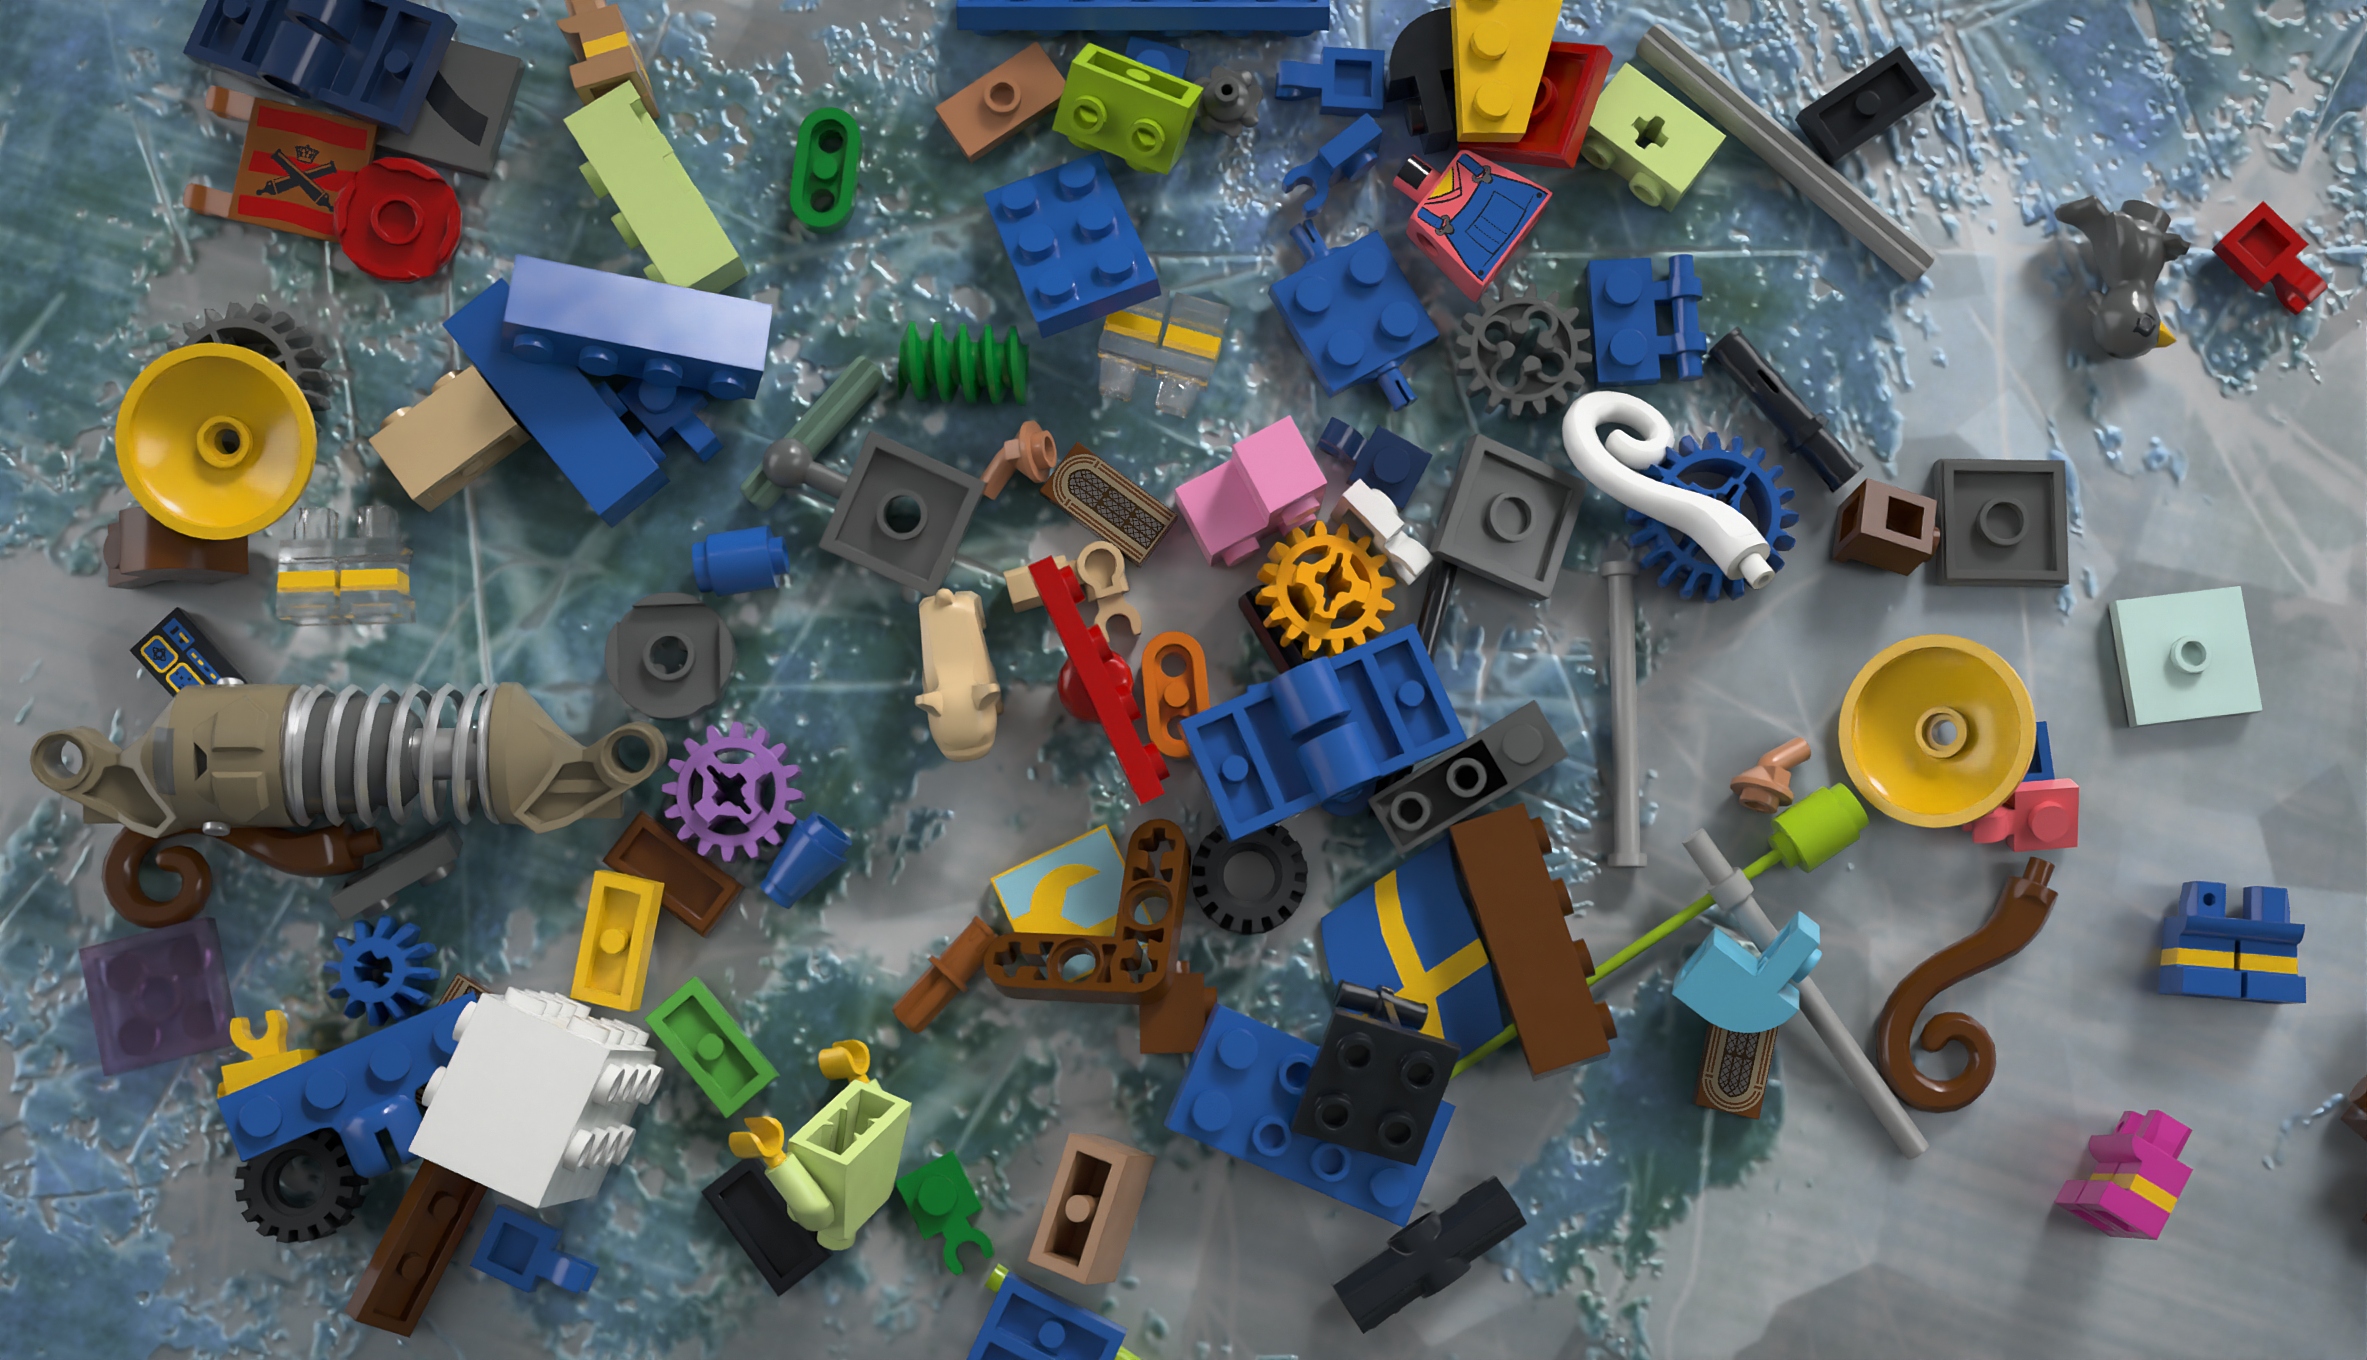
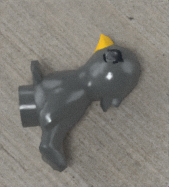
M2094 195L2081 200L2063 203L2054 211L2057 221L2078 228L2092 243L2099 273L2108 287L2105 294L2102 291L2091 289L2090 295L2093 302L2087 305L2092 318L2093 337L2098 346L2114 358L2129 360L2143 356L2153 348H2166L2175 343L2177 340L2160 319L2154 302V285L2165 262L2175 261L2179 255H2186L2191 243L2183 240L2178 234L2166 233L2171 223L2170 216L2157 206L2139 200L2124 201L2119 211L2109 212Z

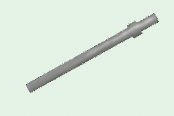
M1703 828L1697 830L1682 842L1683 846L1710 882L1706 889L1722 911L1727 909L1731 911L1762 954L1778 935V932L1750 895L1754 887L1739 867L1731 868ZM1807 976L1800 983H1796L1790 978L1788 983L1799 990L1800 1010L1905 1157L1910 1160L1924 1153L1928 1149L1929 1144L1810 977Z

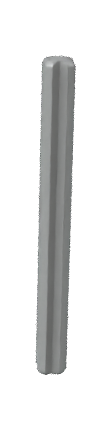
M1655 24L1643 35L1636 47L1639 56L1907 281L1915 282L1933 264L1936 258L1934 252L1663 25Z

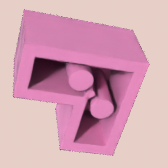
M1289 415L1232 446L1231 460L1176 488L1175 503L1209 566L1211 567L1224 560L1228 567H1232L1257 554L1261 550L1258 542L1280 531L1283 537L1286 538L1293 528L1298 526L1301 530H1304L1317 520L1314 512L1321 508L1327 481Z

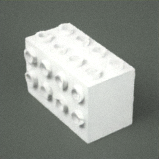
M508 987L505 995L482 993L478 1003L469 1002L457 1020L452 1038L459 1043L448 1067L440 1066L426 1086L422 1097V1105L427 1106L428 1109L408 1151L536 1209L596 1196L611 1163L619 1166L632 1145L636 1129L629 1127V1124L639 1102L647 1105L660 1084L664 1069L656 1065L663 1051L646 1044L650 1036L649 1032L616 1018L612 1021L603 1017L600 1020L590 1017L588 1015L592 1007L558 992H555V995L542 990L538 993L526 988L524 991Z

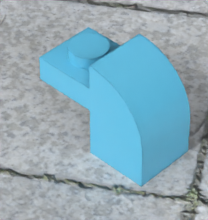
M1798 910L1758 959L1715 927L1676 973L1672 994L1710 1023L1729 1031L1755 1033L1775 1028L1789 1020L1799 1011V990L1788 983L1791 978L1796 983H1800L1818 963L1822 952L1817 949L1820 944V926Z

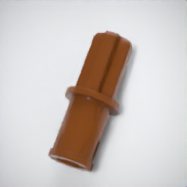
M975 915L972 922L938 958L933 955L928 958L932 965L893 1005L892 1012L895 1017L910 1031L916 1034L922 1032L959 991L964 994L969 991L965 985L984 966V956L987 948L999 936L994 934L993 930Z

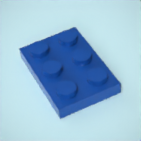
M1100 152L983 193L990 216L1042 339L1162 295L1156 273Z

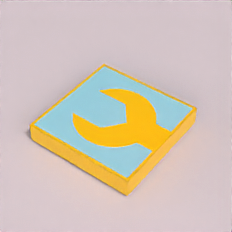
M1104 824L990 878L1014 932L1114 936L1125 862L1107 824ZM1142 901L1136 908L1135 920L1144 925L1153 924ZM1138 941L1142 950L1148 947L1147 943ZM1086 954L1070 958L1064 965L1062 971L1063 979L1073 983L1092 974L1095 968V959ZM1038 967L1047 980V967Z

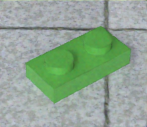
M692 977L644 1018L726 1119L733 1117L781 1076L699 977Z

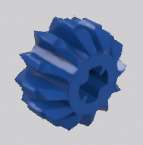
M382 915L375 928L367 920L360 919L354 922L353 932L356 942L342 936H338L333 940L336 950L344 956L342 962L327 961L323 966L325 972L339 974L341 977V981L333 984L328 989L327 994L331 999L349 997L343 1012L349 1019H357L366 1012V1018L370 1026L382 1027L387 1021L389 1014L397 1022L411 1018L409 1001L418 1005H428L431 1001V996L420 987L422 980H439L441 975L437 969L423 967L422 962L431 958L437 949L433 943L426 942L415 945L421 931L418 925L407 923L398 930L396 917ZM377 959L390 960L392 963V973H384V976L389 978L387 983L375 982L373 979V969H381V966L375 964Z

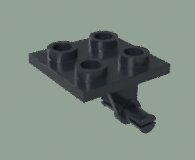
M1341 979L1335 989L1333 997L1334 1006L1367 1014L1368 1017L1337 1008L1333 1009L1290 1124L1291 1132L1416 1166L1457 1062L1461 1047L1458 1043L1401 1027V1025H1405L1418 1031L1422 1030L1428 1015L1426 1003H1419L1395 996L1391 987L1381 984L1377 985L1374 990Z

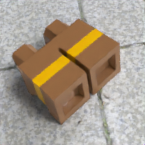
M564 0L569 17L558 20L556 23L579 62L568 67L575 90L585 106L630 80L651 118L660 117L640 48L618 4L607 5L606 0Z

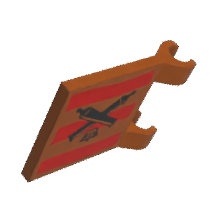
M219 86L209 87L205 99V108L214 112L220 118L249 124L233 194L190 183L185 188L183 206L192 209L198 214L209 217L233 220L339 244L333 229L334 202L344 181L354 172H359L364 166L372 164L376 149L375 142L380 126L258 98Z

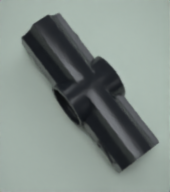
M1493 1175L1458 1197L1455 1202L1437 1213L1436 1210H1432L1399 1230L1387 1240L1388 1246L1331 1285L1364 1334L1370 1329L1376 1328L1391 1315L1398 1313L1403 1307L1419 1296L1423 1299L1428 1298L1455 1282L1472 1267L1471 1261L1527 1225V1222L1509 1192L1499 1179Z

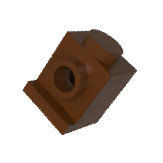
M1866 478L1838 506L1832 560L1845 563L1851 558L1908 576L1920 564L1929 562L1938 547L1940 530L1934 526L1937 500Z

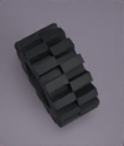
M1221 824L1216 826L1215 830L1209 835H1206L1194 856L1191 880L1196 902L1199 903L1202 912L1209 920L1211 919L1220 928L1228 932L1233 931L1240 933V935H1251L1269 932L1286 922L1293 915L1306 892L1308 867L1307 861L1304 860L1302 854L1303 849L1298 841H1294L1288 834L1289 831L1281 825L1279 827L1273 825L1231 844L1228 843ZM1245 851L1260 853L1269 860L1274 870L1272 889L1266 896L1255 901H1244L1236 898L1229 892L1224 882V869L1228 861L1236 854Z
M323 1128L249 1160L246 1166L237 1167L235 1179H244V1189L235 1190L237 1202L246 1201L249 1209L241 1213L247 1223L256 1221L260 1225L256 1232L264 1237L276 1236L277 1242L301 1243L328 1237L337 1233L336 1229L338 1227L347 1226L355 1218L351 1214L353 1209L362 1207L366 1196L359 1193L361 1186L369 1185V1178H364L354 1171L340 1135L333 1128ZM298 1156H307L316 1160L325 1173L326 1183L323 1194L317 1202L307 1208H300L290 1204L283 1197L279 1185L283 1168L290 1160Z

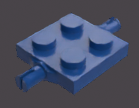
M1312 219L1304 220L1302 225L1298 223L1289 231V234L1293 237L1307 262L1299 271L1270 285L1268 295L1329 399L1355 385L1378 381L1392 404L1394 412L1401 411L1404 406H1410L1418 397L1412 391L1400 371V367L1409 356L1436 343L1440 334L1380 233L1376 230L1347 246L1328 249L1314 226Z

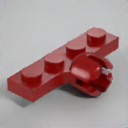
M1052 555L1029 565L1028 573L1068 655V659L1059 671L1057 683L1060 701L1070 716L1082 723L1102 726L1139 806L1165 794L1160 781L1170 777L1165 762L1154 741L1142 746L1132 725V722L1142 718V715L1132 695L1134 680L1131 669L1121 655L1110 650L1098 624L1086 628L1076 607V604L1085 601L1086 598L1070 565H1067L1058 570Z

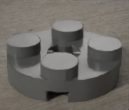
M679 592L652 594L632 605L634 608L624 615L620 623L617 621L609 632L605 647V667L609 681L625 702L649 718L661 721L691 719L699 716L707 709L719 705L724 699L726 689L733 679L737 659L734 638L721 616L697 598ZM677 640L678 648L681 651L688 652V658L684 666L679 664V671L667 674L664 665L655 664V652L657 649L663 652L666 650L662 645L664 642Z

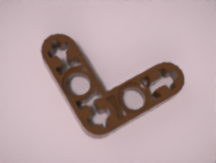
M1160 818L1149 820L1139 825L1132 833L1128 844L1114 936L1027 932L1004 934L991 943L984 956V969L995 988L1005 997L1024 1000L1148 1005L1163 999L1171 990L1175 978L1192 860L1191 848L1180 827L1170 820ZM1168 841L1172 851L1163 852L1161 856L1159 871L1164 879L1161 880L1154 878L1156 869L1148 852L1157 851L1160 842ZM1152 897H1159L1168 902L1166 915L1155 924L1144 925L1135 920L1136 908L1142 901ZM1139 941L1148 944L1147 957L1156 972L1145 973L1143 982L1136 984L1129 971H1136L1141 967L1143 950L1138 943ZM1023 954L1031 966L1018 967L1015 977H1010L1003 966L1014 964L1017 955ZM1086 954L1095 959L1094 971L1086 980L1071 983L1063 979L1062 971L1070 958ZM1038 967H1047V980Z

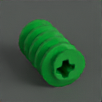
M909 321L899 349V400L903 399L907 387L911 383L915 398L918 402H925L928 400L934 384H936L943 403H950L953 401L959 385H961L968 404H976L985 386L994 405H1001L1008 389L1012 388L1017 404L1019 406H1026L1029 384V343L1022 344L1016 325H1010L1003 343H997L991 324H984L978 342H972L966 323H959L953 340L948 341L945 338L941 322H934L926 340L921 339L916 322Z

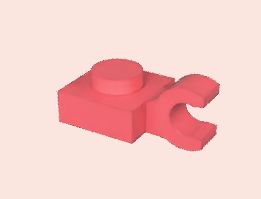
M2070 778L2021 782L2016 791L1999 808L1974 822L1961 825V829L1963 831H1972V841L1974 843H1993L2006 838V844L2013 852L2078 847L2079 786Z

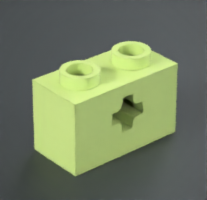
M1626 62L1600 94L1580 152L1594 166L1603 170L1611 168L1629 182L1630 190L1641 201L1654 207L1661 205L1671 213L1714 158L1726 135ZM1644 137H1647L1654 143L1649 144L1643 149L1635 142H1639Z

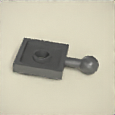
M869 431L850 476L814 462L809 448L803 442L794 438H782L774 441L766 449L762 462L766 477L778 487L795 488L804 483L839 500L818 547L930 597L936 595L938 590L942 589L988 483L873 431ZM906 496L911 497L918 503L921 510V519L914 530L901 534L895 532L889 526L886 512L893 500Z

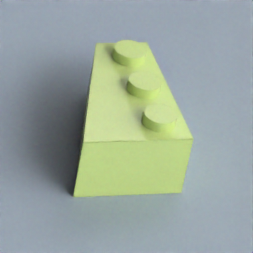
M630 80L563 119L589 160L579 166V169L598 199L610 193L621 211L611 217L630 250L642 244L653 261L652 264L643 268L650 281L717 294L749 274L740 256L700 192L694 186L673 153L674 151L663 133L661 134L647 112Z

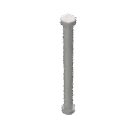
M1612 561L1602 564V578L1608 579L1614 819V853L1608 854V868L1647 867V854L1640 853L1634 579L1640 577V563L1634 561Z

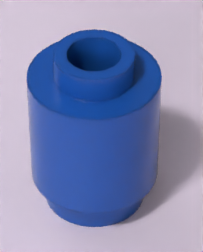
M769 525L708 534L706 541L696 542L692 545L693 569L696 583L701 593L714 591L717 597L775 589L779 588L780 575L789 574L790 572L784 536L774 537Z

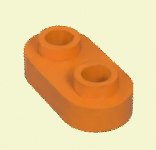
M1169 631L1154 637L1147 644L1142 655V676L1148 735L1150 741H1154L1160 754L1172 760L1191 759L1184 741L1172 738L1168 734L1167 727L1173 719H1186L1210 709L1206 662L1200 644L1193 637L1183 632ZM1169 656L1180 657L1185 662V671L1177 677L1167 676L1161 669V664L1165 658Z

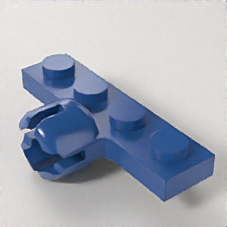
M474 991L217 1099L216 1101L241 1161L251 1160L323 1128H333L340 1135L354 1171L364 1178L377 1177L393 1170L379 1135L387 1130L403 1164H408L421 1158L408 1151L423 1120L416 1104V1091L429 1082L434 1072L440 1066L448 1067L459 1043L452 1038L457 1020L469 1002L478 1003Z

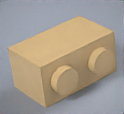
M473 365L464 371L457 369L441 377L433 385L430 396L413 408L403 407L391 413L380 424L379 429L381 431L368 440L411 499L428 512L434 510L531 439L494 387Z

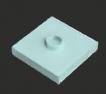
M2241 586L2117 600L2109 604L2129 728L2252 714L2262 711Z

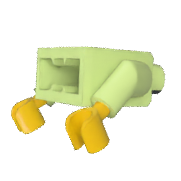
M854 1039L834 1042L832 1048L820 1051L818 1060L822 1074L829 1080L848 1078L850 1084L788 1140L786 1153L781 1150L784 1143V1130L782 1124L775 1118L766 1116L744 1118V1122L751 1130V1133L733 1132L729 1135V1146L733 1154L740 1159L762 1158L768 1166L765 1170V1175L787 1202L788 1215L805 1229L817 1231V1241L819 1244L831 1250H844L851 1247L856 1240L857 1230L889 1199L895 1183L912 1104L882 1091L876 1078L869 1080L866 1075L870 1065L869 1049L864 1043Z

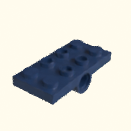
M206 0L183 53L193 62L409 136L458 24L446 13L407 0Z

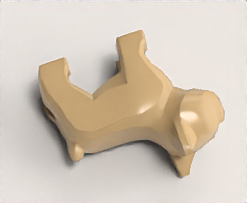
M943 588L938 590L936 595L923 598L919 604L923 659L922 686L924 694L915 697V706L928 713L930 732L944 756L954 762H966L981 759L990 752L996 735L997 716L1004 713L1003 698L983 634V630L986 629V621L981 596L973 591L955 592V595H953L949 589Z

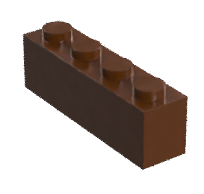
M1523 802L1449 826L1450 839L1533 1082L1608 1058L1611 1052L1608 1041L1618 1038L1617 1031L1606 1001L1594 1003L1586 978L1596 975L1594 965L1584 939L1572 941L1564 917L1574 914V910L1563 878L1559 877L1551 880L1543 856L1551 854L1552 847L1542 818L1539 816L1530 819Z

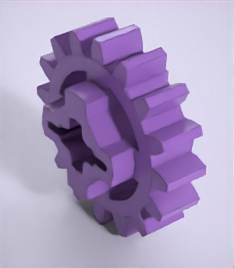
M733 722L729 737H723L721 732L711 725L707 727L708 743L701 746L690 738L684 741V745L691 755L686 762L670 759L668 765L680 775L678 782L663 784L662 792L677 797L678 804L671 806L664 813L666 818L671 821H685L686 824L677 834L681 841L687 843L698 836L701 837L698 844V854L709 858L716 848L720 846L723 861L735 864L740 848H744L751 859H761L760 843L767 840L780 848L784 842L777 829L782 823L794 826L798 820L792 813L788 812L790 803L805 801L806 794L790 788V782L803 775L802 770L798 765H782V762L791 751L784 743L777 744L769 750L767 749L770 733L760 727L751 739H747L745 726L740 722ZM732 751H743L755 755L753 758L748 757L742 764H725L718 757V755ZM718 773L739 785L747 781L741 788V793L746 798L744 802L751 809V813L729 801L722 804L728 795L723 788L725 784L717 776ZM698 774H700L704 778L702 799L694 805L693 788ZM772 777H774L776 794L773 807L769 813L764 808L765 787L773 781ZM727 821H741L751 831L739 835H722L712 830L716 827L720 828Z

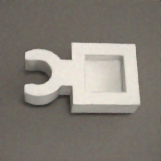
M1361 479L1357 480L1342 494L1330 514L1339 525L1342 523L1349 525V535L1355 542L1368 535L1371 538V542L1365 552L1371 558L1376 555L1385 554L1388 558L1386 561L1388 569L1406 587L1412 584L1434 559L1424 546L1408 537L1401 530L1405 523L1398 517V511L1389 497L1380 490L1370 489Z

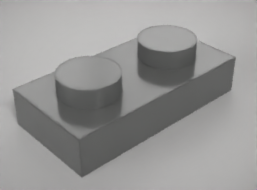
M449 821L336 884L328 901L342 922L359 912L364 919L372 918L395 904L399 900L395 892L417 880L422 887H426L451 873L456 868L453 860L459 857L463 841Z

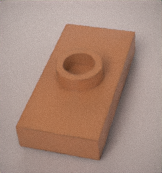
M1036 41L935 107L936 116L971 164L1058 107L1066 81Z

